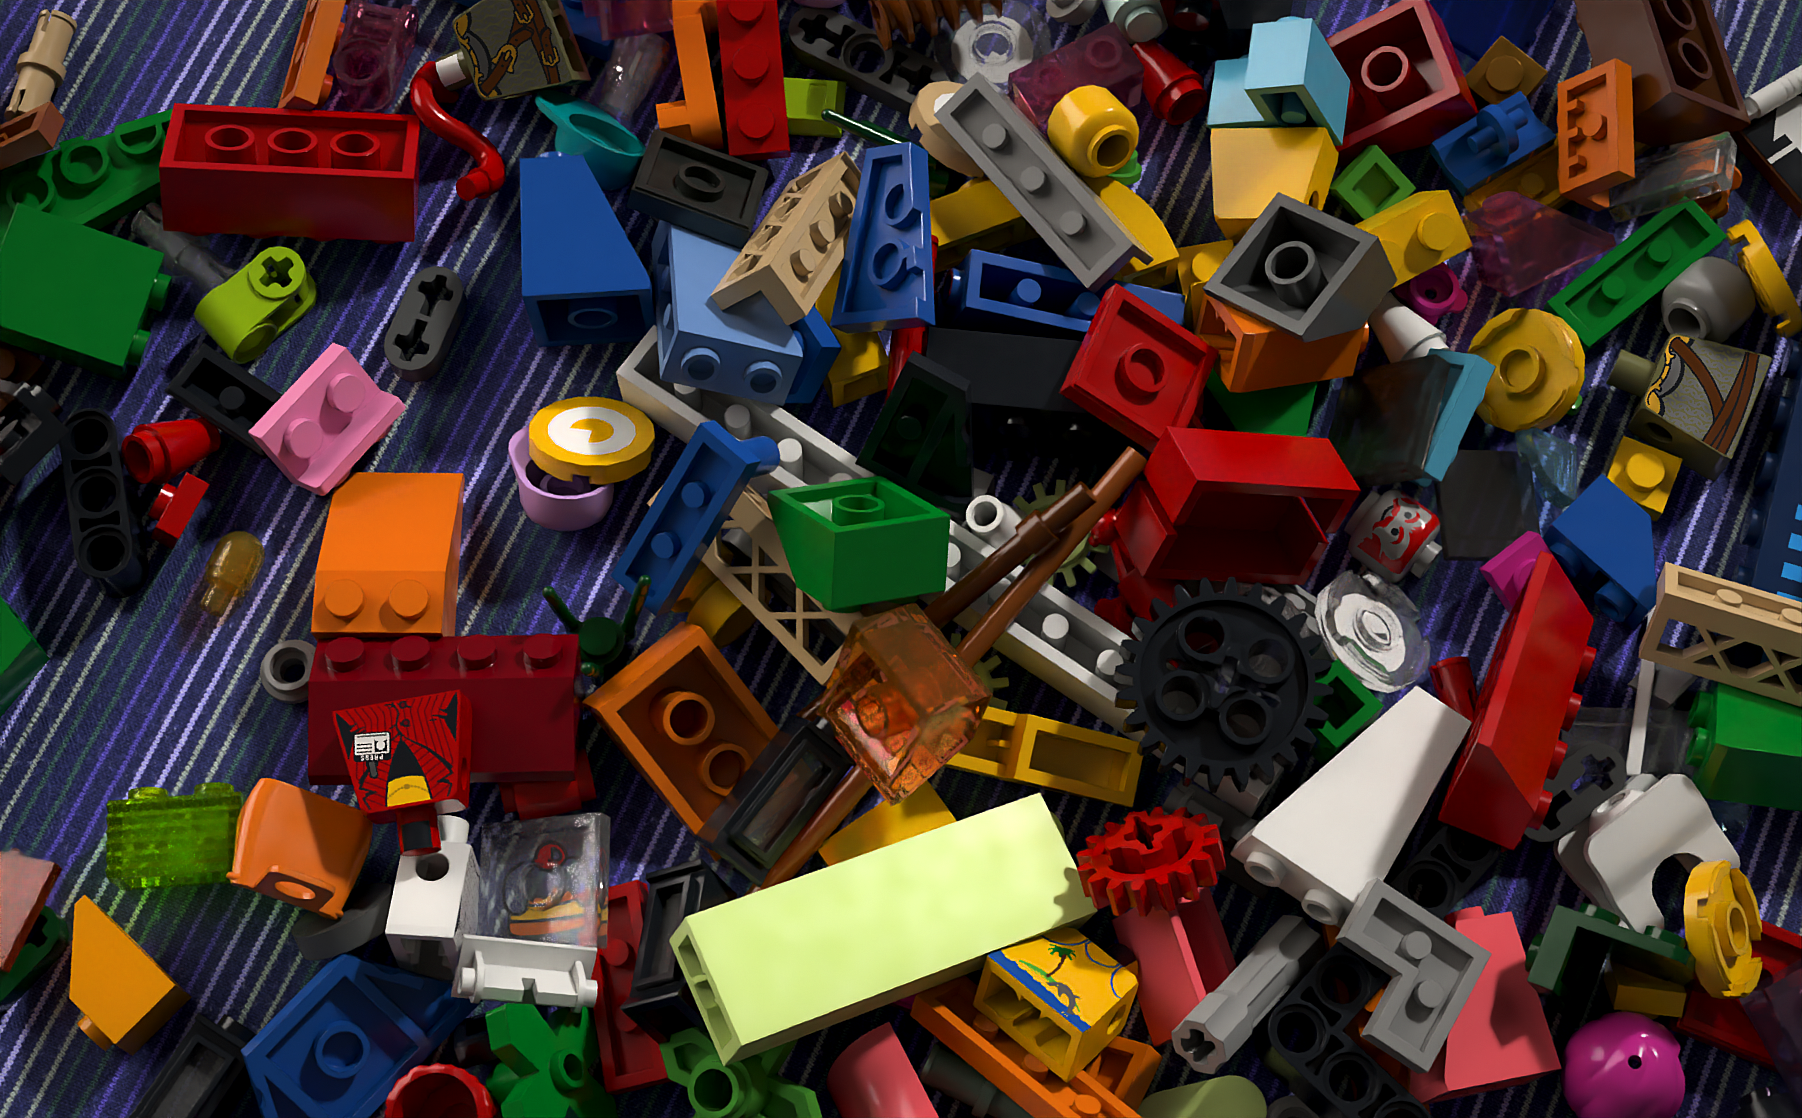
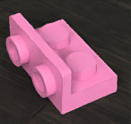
M332 343L249 430L248 434L291 483L324 496L332 488L344 482L349 476L352 466L374 443L383 439L390 432L393 422L401 415L406 406L399 397L380 390L346 347Z

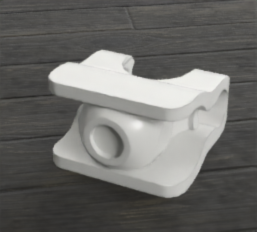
M1640 773V776L1630 777L1625 781L1624 787L1620 792L1595 808L1589 817L1565 835L1554 840L1553 845L1555 858L1572 881L1591 900L1593 905L1619 916L1621 920L1618 926L1642 934L1648 925L1664 929V916L1657 907L1652 895V879L1656 868L1664 859L1672 855L1683 865L1689 874L1701 862L1719 860L1731 862L1729 863L1732 864L1730 869H1740L1739 856L1715 822L1707 802L1693 781L1682 774H1668L1661 780L1652 774Z

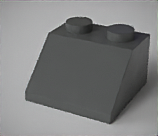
M1278 192L1203 289L1206 295L1307 343L1360 329L1397 282V277L1377 236Z

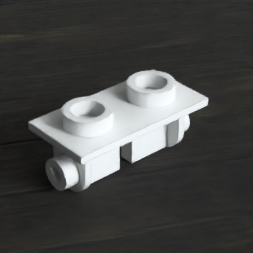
M463 934L451 997L468 998L471 1003L479 1004L480 1000L570 1007L572 1013H580L582 1007H594L596 1003L597 981L591 980L597 948Z

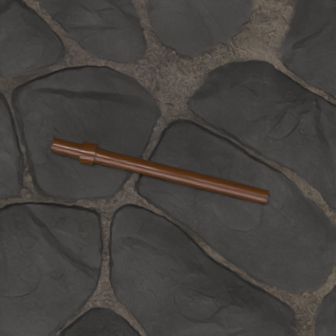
M1080 481L1042 513L1037 509L1031 512L1015 526L1017 533L795 714V716L810 720L811 722L818 715L827 721L832 719L836 715L834 713L835 705L887 659L897 655L903 661L1032 554L1041 557L1061 540L1059 532L1097 502L1091 490ZM878 671V672H877L873 677H871L864 685H862L856 692H854L847 700H845V701L837 708L838 713H839L841 710H843V705H844L846 702H848V701H850V702L854 701L853 696H854V694H856L860 689H863L864 691H866L865 685H866L871 679H875L876 681H878L879 679H881L882 676H881L880 671Z

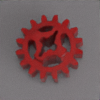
M1162 806L1155 807L1151 811L1150 816H1148L1146 811L1130 812L1124 817L1125 823L1122 825L1114 822L1105 823L1106 834L1104 836H1088L1085 839L1088 849L1079 851L1076 855L1079 863L1077 870L1085 897L1092 898L1096 909H1101L1111 904L1113 915L1115 916L1122 915L1130 907L1137 908L1140 917H1146L1153 906L1156 911L1164 909L1167 912L1175 910V905H1178L1177 899L1183 897L1192 901L1199 899L1197 887L1215 886L1218 883L1216 872L1226 868L1223 855L1225 853L1217 824L1209 825L1208 817L1205 813H1200L1190 818L1187 807H1180L1171 815H1164Z

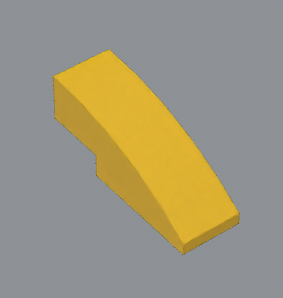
M946 699L940 706L965 736V742L946 758L940 766L1053 792L1133 807L1143 756L1137 753L1140 742L1031 714H1018L962 699ZM938 711L936 714L935 721L940 717V713ZM947 720L932 732L933 739H931L930 745L936 752L958 735ZM944 724H946V726L951 730L953 735L948 731ZM943 750L939 756H935L931 752L935 757V761L932 764H936L949 752Z

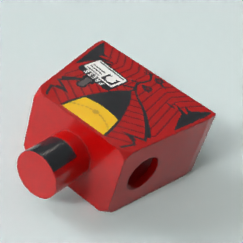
M459 689L332 711L333 722L363 816L374 824L397 823L401 856H421L440 851L442 848L437 815L467 809L469 805L473 712L472 704Z

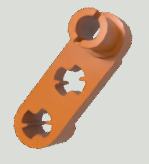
M668 0L685 100L655 104L659 130L713 150L724 149L706 41L711 40L710 34L719 33L716 0Z

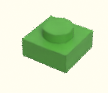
M1367 145L1330 185L1328 192L1359 223L1408 198L1416 187L1377 145Z

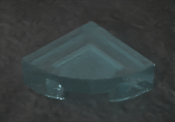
M1536 427L1517 432L1516 445L1519 459L1522 464L1529 461L1536 477L1543 485L1542 488L1538 489V492L1559 509L1571 505L1577 499V446Z

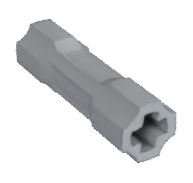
M1283 915L1247 952V957L1214 992L1208 993L1171 1032L1175 1052L1185 1058L1194 1071L1215 1074L1252 1035L1253 1028L1285 993H1289L1325 955L1321 934L1311 929L1303 917Z

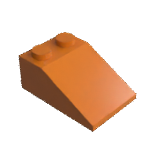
M350 472L346 480L334 488L315 575L311 633L316 641L318 639L340 637L455 636L465 483L463 473Z
M681 621L582 701L620 752L693 837L779 731V728L702 627ZM802 759L798 761L742 832L744 836L747 837L788 803L809 779L812 772ZM701 845L714 861L717 862L722 858L716 852Z

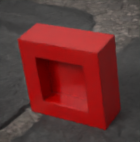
M188 472L184 475L178 488L166 482L147 515L158 521L150 538L173 550L209 484Z

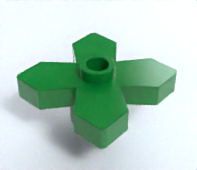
M507 1003L486 1012L485 1018L491 1051L500 1059L496 1067L488 1074L486 1087L496 1098L502 1118H618L614 1097L610 1093H606L605 1088L588 1073L589 1067L600 1052L593 1007H582L580 1013H572L570 1007L561 1008L550 1013L547 1023L533 1004Z

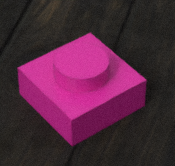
M1527 531L1479 568L1508 613H1510L1540 550L1552 554L1539 533Z

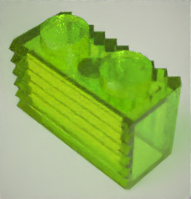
M209 782L194 786V795L169 796V791L163 788L140 787L129 790L128 799L108 801L106 805L108 811L106 817L108 825L106 830L107 854L105 857L107 879L124 891L230 883V880L226 878V874L232 871L237 820L247 797L241 791L234 792V786L231 784Z

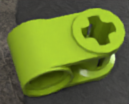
M282 246L270 247L260 252L255 259L227 282L211 290L197 305L194 317L234 363L245 364L261 355L278 336L311 311L318 297L317 285L306 271V266L299 254L290 248ZM270 264L273 266L275 270L271 273L267 269L268 265ZM285 279L290 284L283 288L278 283ZM297 294L300 297L299 302H296L293 298Z

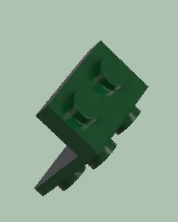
M1581 903L1578 911L1556 904L1545 935L1538 933L1534 937L1525 961V970L1529 972L1528 983L1557 1013L1579 1021L1583 1018L1605 960L1622 964L1625 967L1665 981H1671L1699 993H1706L1695 972L1696 959L1691 952L1684 949L1687 943L1684 938L1665 929L1650 925L1646 926L1643 934L1618 926L1621 920L1619 916L1587 903Z

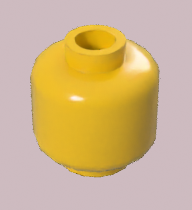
M1087 85L1078 87L1064 95L1055 105L1048 119L1047 134L1052 147L1073 169L1083 176L1097 178L1110 175L1124 167L1130 160L1138 144L1139 127L1135 116L1106 88Z

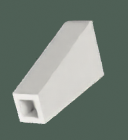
M1415 686L1235 844L1230 855L1242 862L1247 873L1258 882L1271 887H1279L1299 900L1303 910L1310 917L1327 925H1336L1341 929L1366 883L1376 878L1384 881L1472 722L1420 687Z

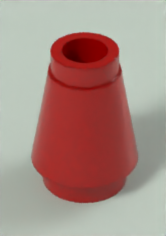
M1156 38L1146 42H1137L1132 46L1127 54V61L1132 66V70L1154 115L1159 119H1166L1171 125L1185 123L1197 115L1207 101L1203 77L1160 44Z
M201 417L197 419L191 418L140 424L134 428L131 435L124 438L121 447L122 458L127 471L137 482L143 484L150 482L155 485H162L209 454L216 452L220 448L221 437L218 428Z

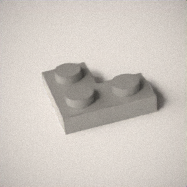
M1376 878L1366 883L1336 937L1337 941L1392 976L1360 1036L1417 1074L1429 1072L1492 953Z

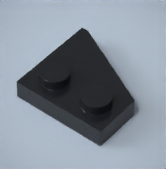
M913 350L855 464L877 476L888 479L931 505L965 522L966 510L974 500L971 381Z

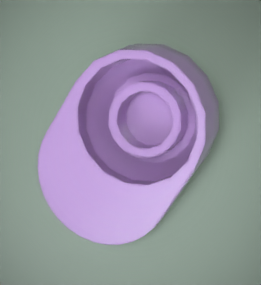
M529 426L522 428L512 436L509 442L508 455L519 484L521 505L531 521L551 530L576 531L590 527L604 518L613 502L614 483L606 485L589 484V476L573 474V482L559 480L541 470L529 456Z

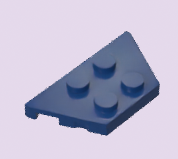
M346 952L334 956L241 1050L262 1117L369 1118L387 1099L395 1082L406 1075L410 1069L419 1066L479 1004L471 1003L468 998L451 997L453 983Z

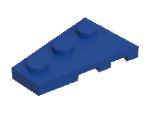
M912 142L868 148L866 151L830 322L831 327L846 334L935 326L928 151Z

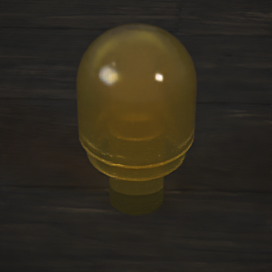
M233 531L224 535L217 542L204 567L206 572L203 578L209 584V587L199 604L203 611L216 617H223L233 596L244 597L246 592L252 589L265 562L264 547L256 536L245 531Z

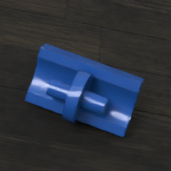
M1519 91L1497 105L1490 104L1477 113L1476 117L1431 142L1428 151L1441 167V175L1454 192L1459 196L1465 197L1551 147L1557 136L1536 117L1528 99L1522 91Z

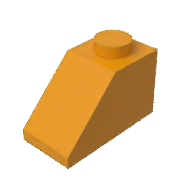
M84 894L74 904L69 999L85 1014L77 1022V1025L93 1042L105 1052L115 1044L133 1056L191 996L100 906Z

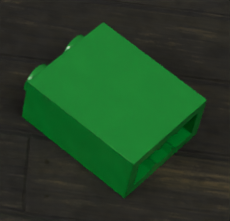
M17 203L0 246V341L124 382L129 366L132 365L140 368L147 354L152 333L143 329L150 310L154 309L161 312L170 291L173 277L164 274L165 253Z

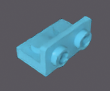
M1430 348L1377 461L1418 486L1428 487L1432 480L1442 482L1448 467L1457 455L1458 446L1476 408L1484 398L1485 388L1495 366L1479 355Z

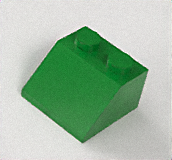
M873 476L768 491L767 505L796 586L822 603L824 609L835 613H854L862 609V604L880 601L908 604L916 602L919 599V595L945 591L951 515L882 476Z

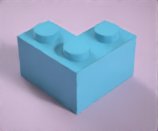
M1289 16L1280 18L1277 22L1253 24L1249 54L1243 55L1239 59L1216 61L1207 126L1210 130L1211 128L1326 127L1334 146H1341L1343 144L1351 81L1313 18L1303 19Z

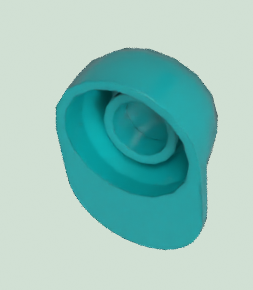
M541 90L537 93L535 98L537 107L557 125L555 151L564 152L571 156L583 155L602 191L622 189L636 178L646 146L635 135L609 114L578 97L554 90Z

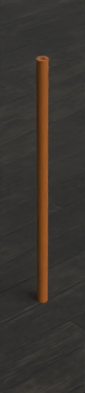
M1130 446L1126 448L1091 489L1097 502L1059 532L1061 540L1041 557L1035 555L923 685L939 706L943 704L1144 469L1147 460ZM921 690L908 703L924 723L937 711ZM902 711L897 717L904 715L908 723L902 729H898L893 720L890 725L895 729V735L887 740L881 734L880 737L884 744L878 750H874L872 746L868 749L884 770L889 767V764L896 759L911 741L905 738L903 732L909 726L914 727L917 733L919 732ZM897 737H901L905 742V745L899 751H896L891 746L892 741ZM877 740L874 742V746H878L879 743ZM901 741L895 743V746L899 747ZM888 747L893 752V756L888 761H883L879 753ZM867 753L861 757L858 764L849 771L769 870L761 887L753 884L743 896L794 878L883 774Z

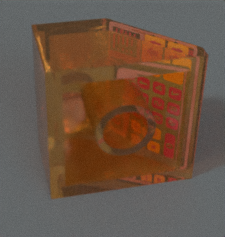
M914 602L852 622L816 713L818 716L829 721L837 740L888 804L893 806L905 800L972 741L993 694L947 641L942 632Z

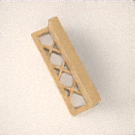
M846 151L789 181L710 295L721 311L761 290L786 326L808 315L845 256L862 175Z
M748 482L729 514L734 520L723 523L703 556L702 562L821 685L828 686L863 648L875 650L894 631L868 604H862V609L854 613L831 612L824 609L822 603L797 588V586L796 612H774L765 603V574H787L794 582L795 580L767 501ZM661 488L647 502V504L650 507L654 502L655 498L657 497L658 493L660 492ZM721 529H743L752 538V566L730 567L721 557ZM765 552L778 566H765ZM739 575H752V588ZM809 598L822 610L821 612H809ZM831 619L848 637L825 664L809 648V620ZM783 620H796V634Z
M1665 562L1657 582L1656 607L1639 646L1638 658L1802 707V685L1796 684L1788 671L1791 668L1802 665V602ZM1669 619L1696 626L1704 639L1703 642L1685 649L1660 643ZM1713 632L1719 633L1721 635L1715 636ZM1746 641L1762 646L1769 661L1746 669L1731 664L1724 650ZM1778 651L1786 654L1780 656Z

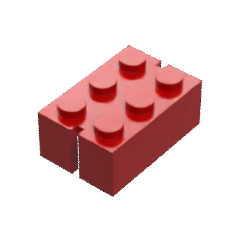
M1166 426L1143 469L1147 480L1135 483L1114 522V526L1143 578L1201 580V578L1207 577L1209 581L1227 582L1229 577H1235L1236 582L1304 585L1329 544L1322 530L1324 533H1336L1361 489L1328 438Z

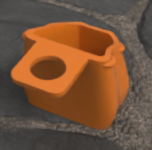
M261 778L249 794L239 813L232 871L226 874V878L230 880V884L233 886L243 887L315 912L322 917L337 920V918L344 916L341 910L367 858L372 840L373 823L364 817L362 811L357 808L276 779Z

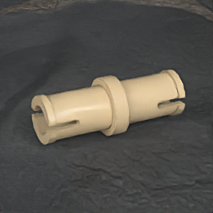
M47 9L40 11L28 52L20 54L15 69L19 78L10 104L6 107L4 113L7 121L49 102L54 88L62 86L67 72L63 62L72 36L77 29L76 21L66 13L52 9L51 18L48 21L50 12Z

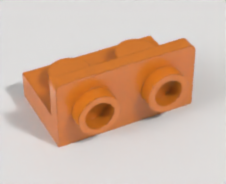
M1617 58L1557 84L1558 113L1556 121L1559 150V168L1557 172L1559 195L1596 212L1609 207V188L1635 178L1632 66Z

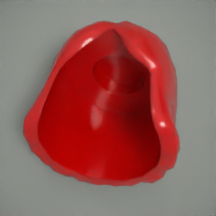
M435 1063L430 1066L419 1065L410 1069L406 1075L399 1078L386 1099V1109L384 1111V1118H502L496 1098L476 1076L471 1075L463 1068Z

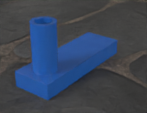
M715 420L700 423L610 576L631 595L639 578L642 575L650 576L652 583L644 607L655 616L670 612L750 479L772 473L778 467L780 451L777 444L767 436H758L738 441Z

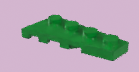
M173 109L116 125L114 133L86 140L82 135L59 142L61 149L31 157L0 170V246L17 203L100 230L161 196L159 164Z

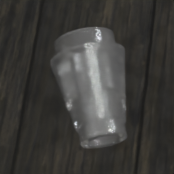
M628 25L623 36L618 35L615 37L598 106L615 117L630 120L634 110H637L670 64L666 57L670 49L669 43L647 29Z

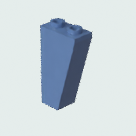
M660 220L651 243L660 380L783 406L803 359L802 348L790 325L786 326L761 290L722 311L710 296L742 249Z

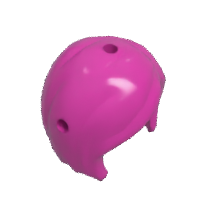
M1617 1011L1606 1013L1596 1020L1587 1022L1572 1034L1561 1057L1562 1071L1560 1083L1569 1107L1578 1118H1673L1680 1109L1685 1094V1076L1678 1058L1681 1050L1680 1044L1672 1032L1664 1025L1636 1012ZM1635 1059L1639 1061L1641 1066L1638 1069H1633L1628 1065V1061Z

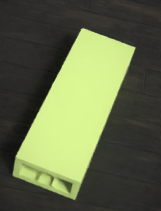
M1039 792L689 915L684 918L669 939V942L722 1064L727 1066L984 968L987 955L994 951L1064 927L1078 930L1098 910L1094 907L1092 898L1085 897L1077 867L1065 844L1062 824L1058 817L1048 810Z

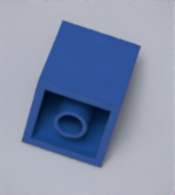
M550 151L542 153L536 158H520L522 298L537 346L551 347L641 341L653 325L657 326L656 308L650 277L583 155L571 156L564 152Z

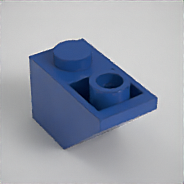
M1601 474L1550 525L1542 539L1569 579L1575 578L1594 595L1593 598L1596 605L1607 617L1616 622L1626 623L1634 631L1656 605L1657 585L1651 516L1606 476Z

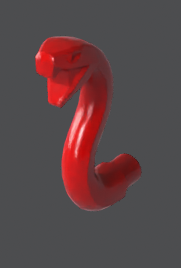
M435 61L426 62L417 71L410 83L412 108L417 117L429 130L447 142L466 151L477 162L479 167L473 168L468 172V175L457 180L456 192L458 196L464 201H471L476 198L485 199L498 192L504 186L506 169L503 159L488 138L471 126L453 118L437 104V102L455 103L459 98V94L456 91L450 92L445 88L437 73Z

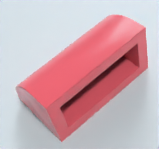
M1209 886L1198 887L1200 898L1196 901L1187 900L1183 897L1177 899L1178 905H1175V910L1167 912L1165 909L1156 911L1153 906L1146 917H1140L1138 909L1133 908L1111 920L1119 944L1127 946L1137 959L1138 974L1136 979L1139 986L1136 995L1154 1047L1173 1043L1171 1032L1208 993L1214 992L1237 968Z
M890 1022L867 1032L855 1040L837 1057L829 1070L827 1089L842 1118H939Z

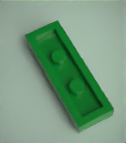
M1685 192L1548 300L1543 311L1562 318L1577 333L1584 354H1586L1663 293L1665 287L1692 263L1700 258L1708 257L1722 246L1726 240V234Z

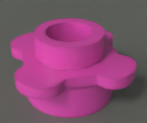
M1443 262L1394 287L1395 296L1399 300L1405 301L1414 313L1434 327L1442 316L1450 312L1455 314L1461 313L1468 301L1466 292L1459 289V281L1456 275ZM1427 290L1434 291L1436 298H1427L1425 292Z

